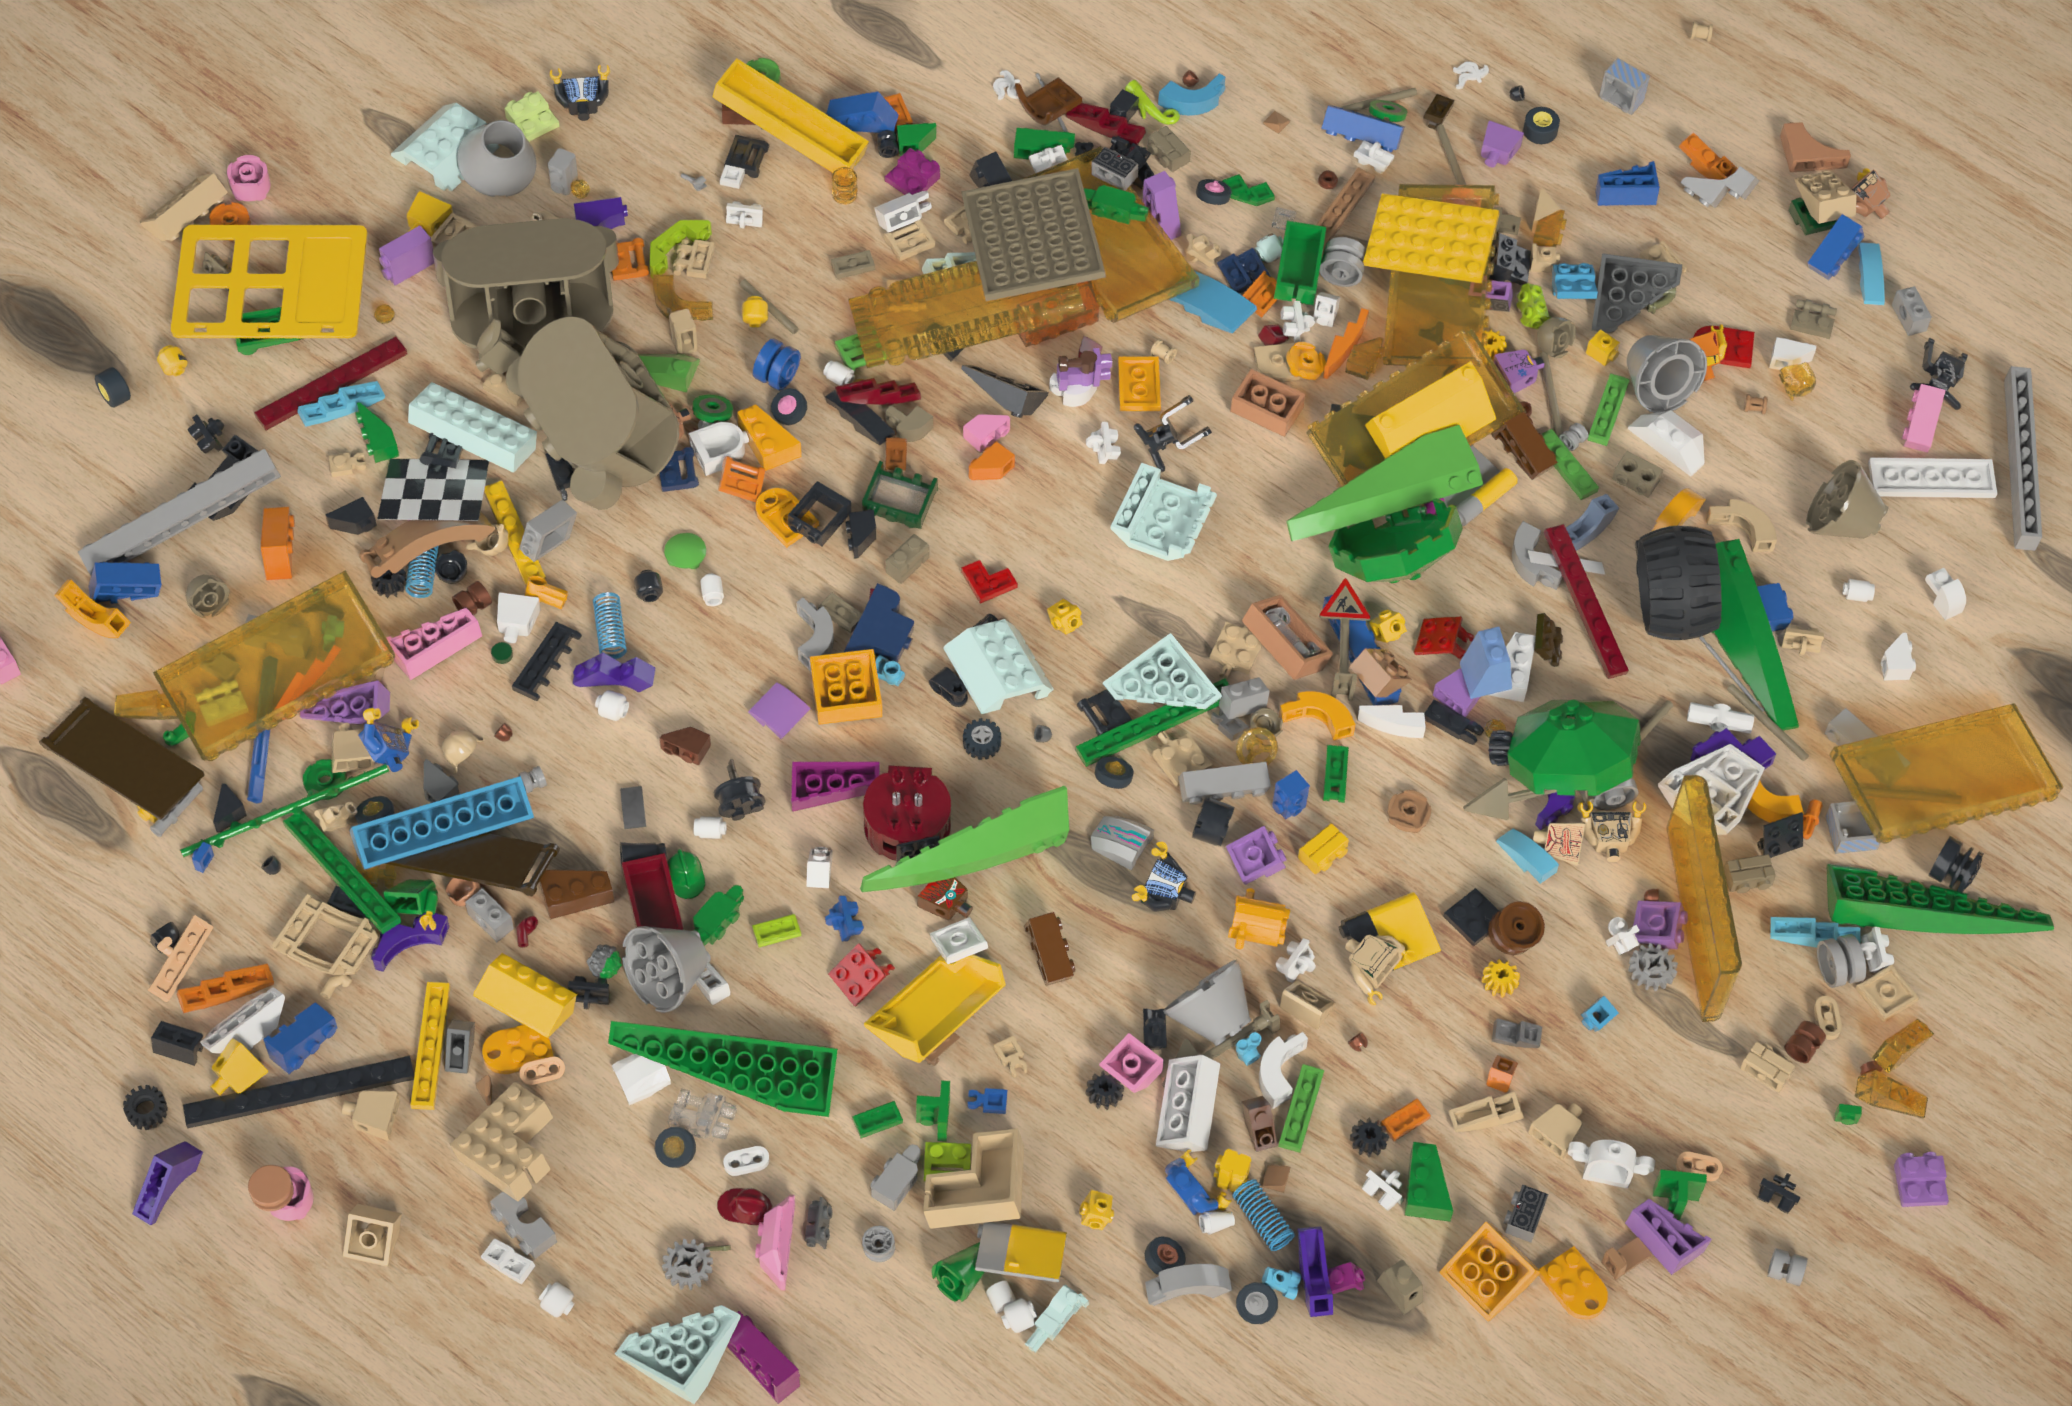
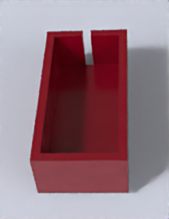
M665 853L623 862V876L636 928L647 926L684 930Z

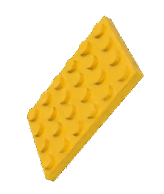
M1382 193L1363 264L1369 267L1482 283L1499 218V210Z

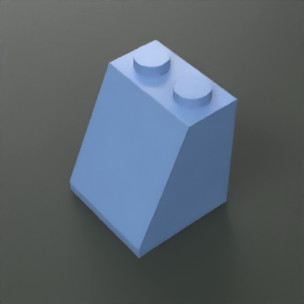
M1500 627L1478 631L1460 661V667L1470 699L1512 689L1511 663Z

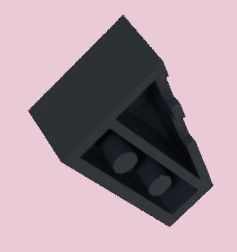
M997 152L976 160L969 174L978 188L1012 181Z

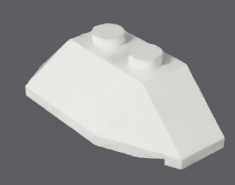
M1672 410L1641 415L1628 427V430L1690 477L1705 463L1703 434Z
M272 987L266 993H262L248 1001L216 1025L200 1043L211 1053H222L230 1040L234 1038L250 1051L256 1043L270 1035L278 1027L285 996Z

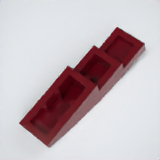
M1081 103L1066 113L1068 119L1087 129L1109 138L1120 136V138L1129 141V144L1134 143L1138 145L1146 134L1145 127L1128 124L1125 117L1109 114L1108 108Z
M875 378L835 387L840 401L856 404L883 405L921 400V393L915 382L897 386L895 380L877 384Z

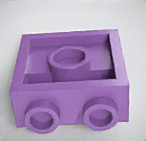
M1265 826L1226 846L1245 885L1263 875L1269 877L1286 868L1284 861L1287 858L1282 849L1278 850L1275 845L1278 843V839L1274 832H1269Z
M1638 901L1633 926L1637 925L1639 929L1635 933L1638 942L1644 944L1651 943L1655 947L1660 944L1661 949H1678L1679 943L1684 942V931L1681 929L1682 924H1687V911H1684L1681 902Z
M1927 1152L1921 1157H1914L1913 1153H1904L1897 1158L1894 1169L1902 1207L1948 1204L1949 1200L1945 1184L1947 1175L1943 1156H1936L1935 1152Z

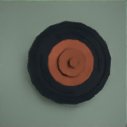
M1161 1236L1153 1239L1147 1245L1144 1253L1148 1267L1157 1275H1159L1158 1272L1183 1266L1186 1262L1183 1248L1169 1237Z

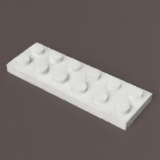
M1870 458L1868 461L1870 480L1879 496L1996 498L1997 495L1992 459Z

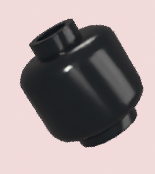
M643 570L635 577V590L639 599L644 602H654L659 599L663 593L661 576L657 572Z

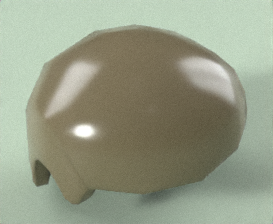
M1261 708L1252 715L1250 727L1256 737L1261 740H1271L1283 731V720L1274 710Z

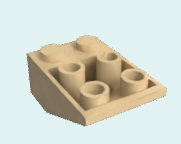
M1824 170L1821 173L1805 174L1802 177L1795 178V183L1810 215L1818 223L1838 220L1842 214L1847 217L1856 216V194L1832 171Z

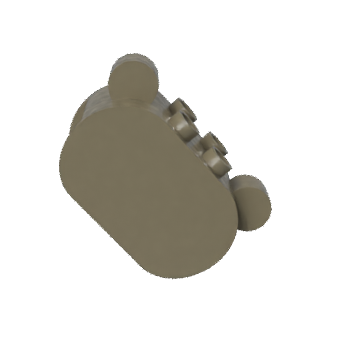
M569 218L483 225L465 230L454 236L451 240L439 243L434 248L433 257L438 282L446 287L452 331L460 342L471 348L477 349L480 335L489 326L493 318L500 320L501 329L524 346L528 344L540 329L561 318L578 317L591 323L599 332H603L612 320L613 300L609 272L618 266L619 256L616 234L610 228L593 226L587 222Z
M565 317L547 324L531 338L522 356L514 360L508 368L506 383L509 390L525 399L529 406L524 411L525 417L537 430L543 429L547 435V438L542 442L543 447L555 460L559 461L563 458L575 469L571 477L570 488L577 500L598 510L608 509L619 500L622 487H634L648 482L657 476L672 458L679 439V423L672 408L636 351L627 344L615 341L597 331L586 320L578 317Z

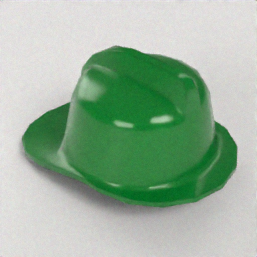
M679 849L678 853H675L667 862L674 892L680 898L693 899L704 890L705 876L698 857L690 852Z

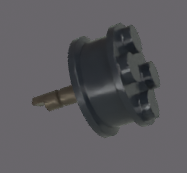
M730 759L727 766L730 780L720 784L713 793L715 799L719 800L720 803L718 808L719 814L722 817L738 821L743 819L746 814L763 810L766 800L759 791L761 787L760 780L752 776L738 777L734 760Z

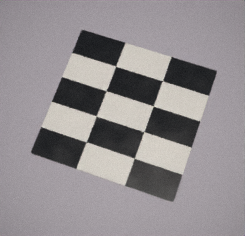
M390 459L377 519L478 521L489 461L459 460L455 469L432 463L424 465L419 459Z

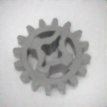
M1649 943L1647 949L1641 945L1639 951L1634 950L1633 957L1629 960L1630 966L1628 971L1633 972L1632 980H1639L1638 986L1645 984V990L1653 986L1654 991H1657L1659 986L1666 989L1667 983L1672 984L1677 974L1675 969L1678 963L1673 962L1674 955L1667 954L1668 948L1662 951L1660 944L1653 948V945Z
M683 1239L682 1245L674 1242L675 1249L668 1247L667 1253L669 1256H663V1262L666 1264H663L662 1268L663 1271H667L665 1273L666 1280L671 1279L672 1286L679 1283L680 1290H683L685 1285H688L689 1290H692L693 1284L701 1287L700 1281L702 1279L704 1281L709 1280L706 1273L713 1272L712 1267L709 1266L713 1264V1259L709 1257L711 1255L710 1250H704V1243L697 1246L695 1239L691 1241V1244H687L686 1239ZM677 1256V1262L673 1263L675 1257ZM688 1262V1264L692 1265L688 1267L686 1264L684 1265V1263ZM703 1263V1267L701 1271L698 1273V1267H700Z

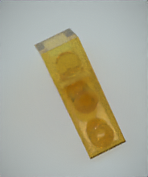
M1916 1019L1886 1039L1872 1059L1877 1061L1887 1073H1890L1926 1043L1934 1033L1925 1023Z
M1877 1070L1861 1075L1857 1080L1856 1098L1874 1107L1922 1119L1925 1118L1928 1101L1926 1096Z

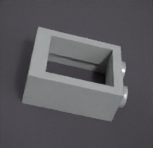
M562 499L527 522L519 549L533 562L537 561L570 538L577 512Z

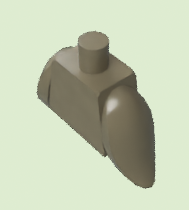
M493 318L478 340L479 360L476 362V366L481 372L490 368L497 374H502L508 371L509 366L514 360L522 356L526 346L501 329V321Z

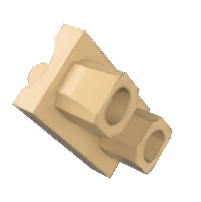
M1193 234L1187 235L1186 238L1189 241V246L1185 249L1186 260L1190 263L1201 261L1208 267L1214 266V258L1221 255L1220 246L1216 243L1209 246V240L1204 234L1195 237Z
M1789 624L1788 628L1785 629L1782 648L1799 650V655H1804L1805 651L1820 653L1824 633L1819 632L1818 628L1810 627L1807 630H1800L1797 625Z
M353 802L318 809L314 814L319 818L320 826L324 832H333L338 828L354 825L356 823L354 816L357 814V809Z

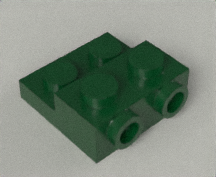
M1803 198L1791 200L1788 211L1795 224H1800L1805 235L1830 230L1837 222V220L1818 223L1810 215Z

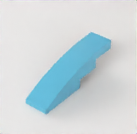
M1860 242L1858 246L1860 256L1859 270L1861 274L1860 288L1864 304L1884 305V276L1880 246L1876 243Z
M378 381L339 388L338 394L319 397L318 403L299 406L298 414L305 427L357 412V403L360 402L365 407H368L385 399V394Z
M1771 917L1770 939L1817 948L1819 941L1831 938L1837 940L1840 936L1852 934L1860 943V927H1838V923L1816 922V918Z

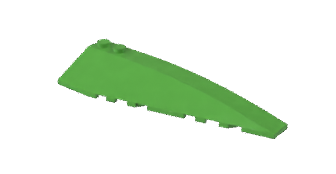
M1460 425L1423 435L1417 438L1415 442L1401 448L1399 452L1387 457L1383 462L1374 465L1350 480L1348 484L1339 487L1332 494L1320 499L1313 506L1307 507L1288 519L1286 523L1291 541H1296L1481 486L1483 481L1479 464Z
M1066 786L1027 798L1020 802V807L1013 810L1008 807L1002 810V814L997 818L991 819L989 816L983 819L976 828H973L972 825L939 840V845L932 849L927 846L920 850V854L911 859L909 856L900 859L894 867L887 865L864 876L860 887L861 892L888 890L946 880L988 869L1032 853L1038 854L1052 846L1058 847L1066 841L1069 832Z

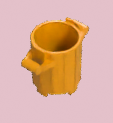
M1252 888L1246 890L1245 897L1237 895L1233 925L1230 927L1228 938L1236 939L1235 948L1238 950L1243 949L1245 941L1278 947V944L1283 945L1290 909L1285 908L1286 905L1254 899L1255 890Z

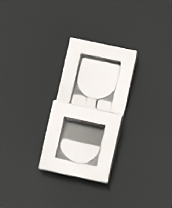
M495 1238L481 1255V1258L489 1265L520 1284L525 1281L535 1267L533 1261L517 1254L512 1247Z

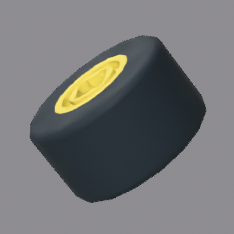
M1541 106L1529 110L1523 127L1525 137L1535 144L1542 145L1552 142L1557 137L1560 124L1559 116L1548 107Z
M110 367L95 375L96 386L110 407L115 408L130 400L131 393L129 387L116 368Z

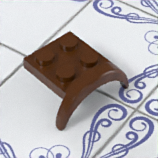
M1059 77L1026 97L1021 84H1015L1016 93L1022 107L1040 125H1047L1083 103L1082 97Z

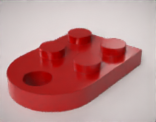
M1712 325L1698 329L1693 338L1710 333ZM1713 326L1715 330H1720V326ZM1723 327L1727 347L1724 358L1720 360V364L1750 369L1755 332Z

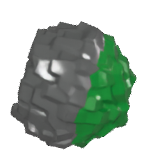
M599 944L591 954V957L586 961L593 976L597 978L610 979L618 973L622 966L616 947L607 944Z

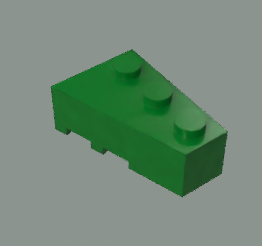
M1413 1142L1410 1152L1404 1216L1450 1222L1453 1207L1437 1146L1435 1144Z

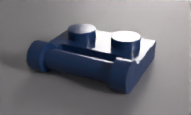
M686 447L681 451H675L668 464L659 473L662 492L698 487L699 480L695 474L693 448ZM680 460H685L687 479L682 480Z

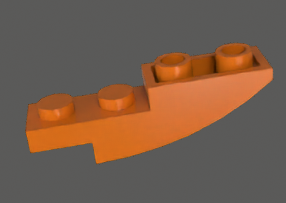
M1694 132L1679 145V148L1692 159L1690 165L1707 179L1723 180L1730 177L1738 169L1725 156L1720 158Z

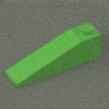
M638 354L657 385L687 393L699 365V358L684 354Z

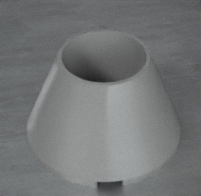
M498 120L473 129L463 138L458 149V168L462 177L473 189L484 195L495 197V195H506V197L515 195L530 184L536 171V155L532 145L522 130L509 121ZM486 145H504L513 152L514 157H497L488 151Z
M1647 335L1639 339L1631 347L1627 355V367L1637 400L1644 408L1653 413L1674 411L1688 402L1686 399L1694 391L1697 392L1705 378L1707 359L1704 351L1697 343L1689 339Z

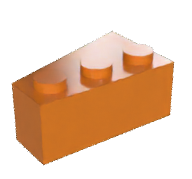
M289 507L264 508L261 552L266 580L292 579V540H294V529L292 527H295V517L290 515Z

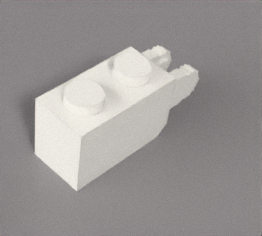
M922 191L914 195L908 193L875 207L879 226L889 233L920 220L922 217L921 213L932 208L931 202L919 204V202L928 199V191Z

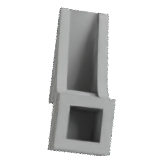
M1740 166L1734 174L1723 180L1685 177L1680 183L1685 186L1683 190L1692 197L1694 194L1700 197L1698 201L1706 207L1711 205L1716 208L1727 192L1736 199L1742 197L1746 200L1759 180Z

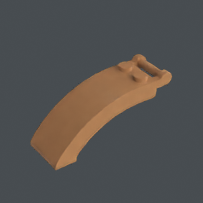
M481 511L478 521L409 520L392 530L385 537H381L369 550H362L359 558L363 563L367 564L370 574L374 578H378L388 570L392 573H397L414 558L436 546L459 540H477L481 542L495 529ZM379 556L382 562L376 564L373 559Z

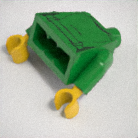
M409 879L383 892L384 900L396 913L420 915L426 913L420 918V924L424 931L428 924L431 930L436 928V923L432 918V915L436 912L438 891L434 881L430 879Z

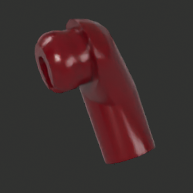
M535 916L525 918L517 926L518 947L525 948L529 946L528 935L538 925V919Z

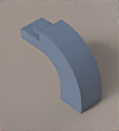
M1607 494L1592 499L1583 515L1566 527L1576 551L1601 534L1620 509Z

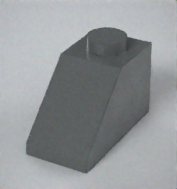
M452 1020L447 1028L446 1072L468 1073L474 1046L475 1022Z

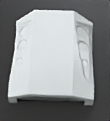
M632 1054L612 1065V1069L622 1086L629 1105L646 1099L671 1084L665 1065L637 1054Z

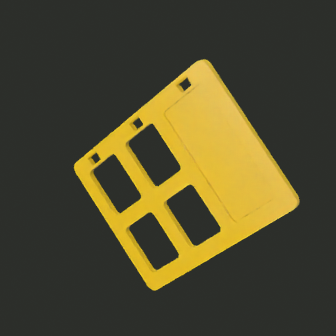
M362 225L186 226L182 236L173 305L172 335L176 338L355 337L358 333L367 229ZM199 240L235 241L232 270L229 274L193 273L196 247ZM253 240H288L286 272L283 274H249L248 265L251 242ZM193 288L229 289L226 319L224 322H187L190 294ZM246 289H284L280 321L277 323H243L242 315ZM195 328H206L207 332H195ZM259 328H270V332H259ZM322 328H334V332H322Z

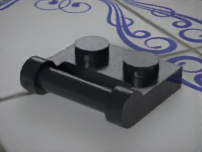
M735 135L724 168L725 165L745 169V174H748L749 177L758 178L760 165L770 145L766 141ZM754 148L758 151L753 161L752 166L747 165L751 152Z
M429 433V441L425 452L420 456V462L424 465L432 463L456 469L463 451L462 446H456L448 442L446 438L441 439L434 435V433ZM441 440L442 444L438 454L433 453L437 442Z
M1107 689L1088 699L1084 698L1077 703L1079 710L1085 713L1097 730V736L1132 721L1119 700H1115ZM1095 706L1107 723V726L1101 723L1091 707Z

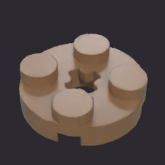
M1405 790L1403 793L1393 795L1390 799L1387 809L1388 821L1399 830L1418 833L1430 820L1431 806H1429L1427 798L1420 792ZM1410 807L1414 814H1407L1404 809L1408 810Z

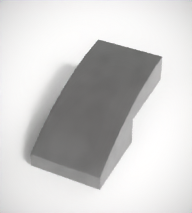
M642 786L621 788L624 829L646 827Z
M1497 1018L1494 1021L1492 1042L1515 1047L1539 1048L1542 1026L1524 1021L1516 1024Z

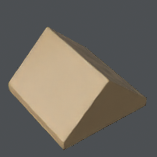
M1298 980L1284 989L1280 1008L1318 1030L1334 1008L1336 1002Z

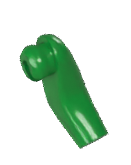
M187 712L183 721L176 729L165 731L163 734L165 743L169 746H174L190 737L194 732L197 715L193 712Z

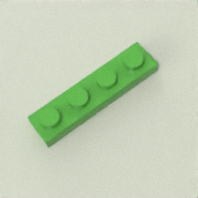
M1610 373L1587 439L1588 441L1604 446L1608 445L1630 379Z
M1552 429L1542 433L1545 444L1556 456L1558 463L1554 466L1580 500L1597 493L1599 486Z
M1305 1064L1302 1065L1278 1147L1298 1153L1301 1152L1324 1070Z

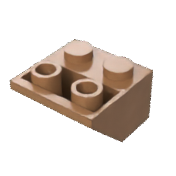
M1365 648L1349 666L1375 697H1387L1412 680L1408 675L1407 669L1398 664L1394 659V654L1387 649Z

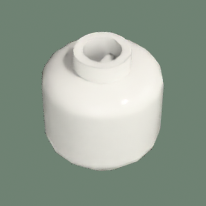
M607 690L603 695L597 697L595 707L598 708V714L601 717L618 721L626 716L629 702H627L623 694Z
M555 1282L553 1285L549 1283L539 1297V1300H541L540 1307L556 1318L560 1317L563 1313L568 1315L575 1304L572 1302L574 1294L558 1282Z
M1023 1298L1005 1305V1315L1001 1316L1006 1329L1011 1328L1015 1333H1020L1033 1327L1035 1319L1038 1318L1030 1300L1026 1301Z

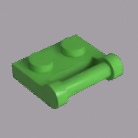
M873 329L835 341V347L845 366L854 371L856 368L870 363L887 360L885 351ZM873 350H875L876 352L875 354L863 357L855 361L851 360V358L871 352Z

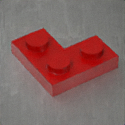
M981 560L961 567V573L980 604L1018 588V583L1009 568L989 575Z

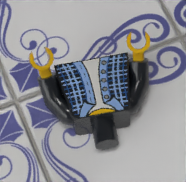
M601 65L598 66L601 79H599V76L562 79L561 83V70L558 68L559 76L554 77L552 70H550V78L555 83L553 88L556 100L564 108L568 109L571 115H578L579 120L587 121L590 118V114H596L598 106H601L608 97L609 80H607V76L610 74L608 65L607 72L601 73Z
M1156 843L1160 851L1157 848H1153L1151 853L1154 856H1160V859L1156 860L1145 886L1139 885L1134 888V891L1138 893L1133 894L1132 899L1134 901L1141 900L1142 904L1154 912L1169 909L1176 910L1180 900L1192 904L1196 891L1186 888L1188 876L1169 852H1167L1168 847L1166 843Z

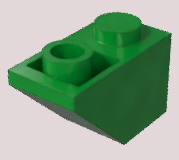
M936 123L897 125L899 156H902L910 148L914 151H924L936 139Z

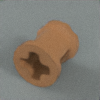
M1747 394L1744 412L1757 411L1765 415L1768 397H1751L1750 394Z

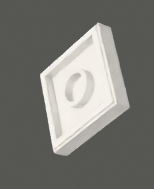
M970 917L930 933L932 942L947 964L988 948L987 941Z

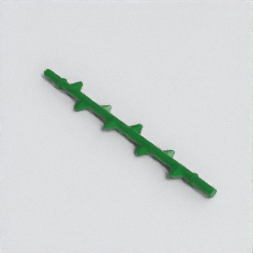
M384 764L367 772L363 771L364 773L355 777L351 776L347 780L324 790L310 789L307 797L281 808H274L271 812L241 824L233 821L230 829L204 840L200 839L201 841L180 849L184 858L193 854L203 842L221 848L225 840L253 828L257 829L261 825L289 813L298 816L301 814L303 807L327 797L336 796L339 792L363 782H369V780L389 772V769Z

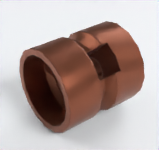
M479 581L469 585L467 591L461 590L452 596V601L458 611L467 608L473 616L477 614V609L483 610L492 604L488 591Z
M1802 1021L1795 1030L1794 1035L1786 1042L1784 1046L1785 1051L1794 1060L1800 1063H1809L1816 1050L1825 1041L1826 1035L1815 1023Z

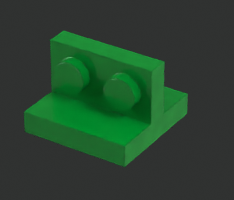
M941 1080L940 1097L917 1095L916 1123H921L924 1126L938 1124L937 1141L947 1142L950 1081Z
M1660 1169L1653 1187V1196L1668 1198L1667 1211H1671L1674 1214L1673 1218L1680 1220L1688 1200L1699 1201L1707 1183V1174Z

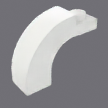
M1303 1032L1297 1036L1295 1034L1291 1035L1285 1040V1043L1280 1036L1270 1043L1263 1054L1259 1071V1085L1263 1097L1269 1102L1272 1109L1291 1098L1293 1088L1284 1078L1281 1066L1285 1061L1306 1049L1308 1038Z

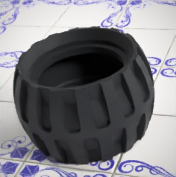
M1669 526L1641 536L1638 540L1637 566L1640 604L1646 633L1666 640H1688L1707 635L1719 629L1722 610L1720 568L1712 532L1692 526Z

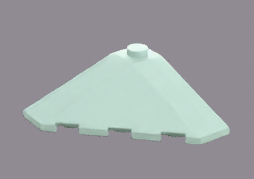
M1171 633L1103 682V685L1114 699L1122 701L1129 699L1137 700L1140 703L1154 704V702L1167 703L1169 706L1184 707L1186 705L1195 706L1197 709H1206L1222 697L1221 693Z
M720 1305L713 1308L714 1313L701 1316L700 1312L683 1317V1323L670 1326L669 1322L652 1327V1333L639 1336L638 1332L630 1334L615 1355L671 1392L695 1404L708 1386L741 1316L731 1309Z

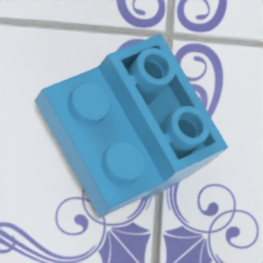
M1567 263L1553 265V296H1556L1557 299H1597L1598 291L1595 285L1593 265L1587 263L1579 265H1569Z

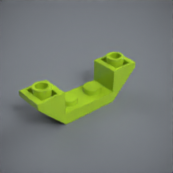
M679 220L654 239L650 244L651 278L654 280L666 272L668 261L665 254L676 244L681 243L685 237L693 243L695 240H708L712 235L711 222L709 220Z

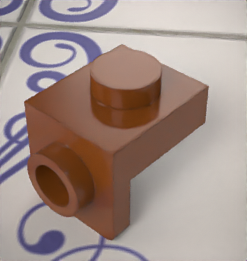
M899 437L886 438L885 470H895L898 467L906 471L907 439Z

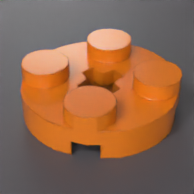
M231 202V205L223 203L216 206L211 211L209 217L210 225H251L247 209L236 202ZM233 218L232 222H226V219L231 220Z

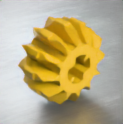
M1492 328L1489 332L1483 329L1481 333L1475 335L1472 343L1474 355L1479 356V361L1486 359L1488 364L1490 360H1494V355L1505 353L1507 348L1505 336H1500V331L1493 332Z
M1500 958L1496 963L1491 961L1488 967H1485L1483 970L1482 983L1486 984V991L1493 990V996L1496 993H1500L1502 998L1505 996V993L1511 995L1514 989L1519 986L1520 973L1516 972V965L1509 966V960L1505 963H1502Z

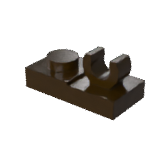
M1436 94L1424 115V119L1430 120L1428 128L1435 130L1438 124H1443L1453 108L1455 100Z

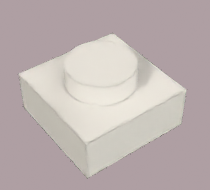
M725 165L720 178V185L739 189L745 175V169Z

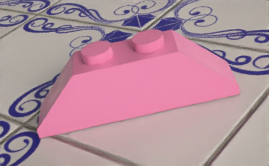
M789 1195L765 1213L764 1222H759L758 1236H762L761 1244L756 1245L755 1257L759 1258L760 1267L780 1290H785L795 1212V1195Z

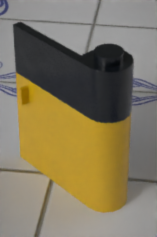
M1414 892L1341 920V926H1339L1341 936L1347 938L1348 941L1353 938L1361 943L1367 935L1374 937L1392 936L1405 946V950L1411 949L1415 951L1416 956L1414 958L1406 954L1407 959L1412 963L1441 951L1422 905ZM1400 960L1392 971L1406 965Z

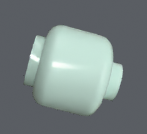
M1271 233L1257 241L1255 252L1261 261L1270 263L1281 257L1283 246L1281 236L1277 237Z

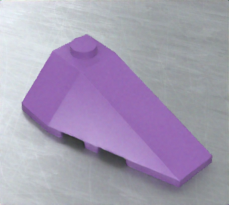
M373 681L303 697L300 704V717L302 719L352 724L366 723L367 721L363 716V712L366 709L379 708L381 711L380 718L390 711V692L379 681Z

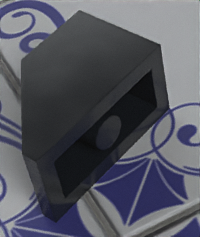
M364 497L325 514L328 527L332 530L359 535L377 526L375 515Z

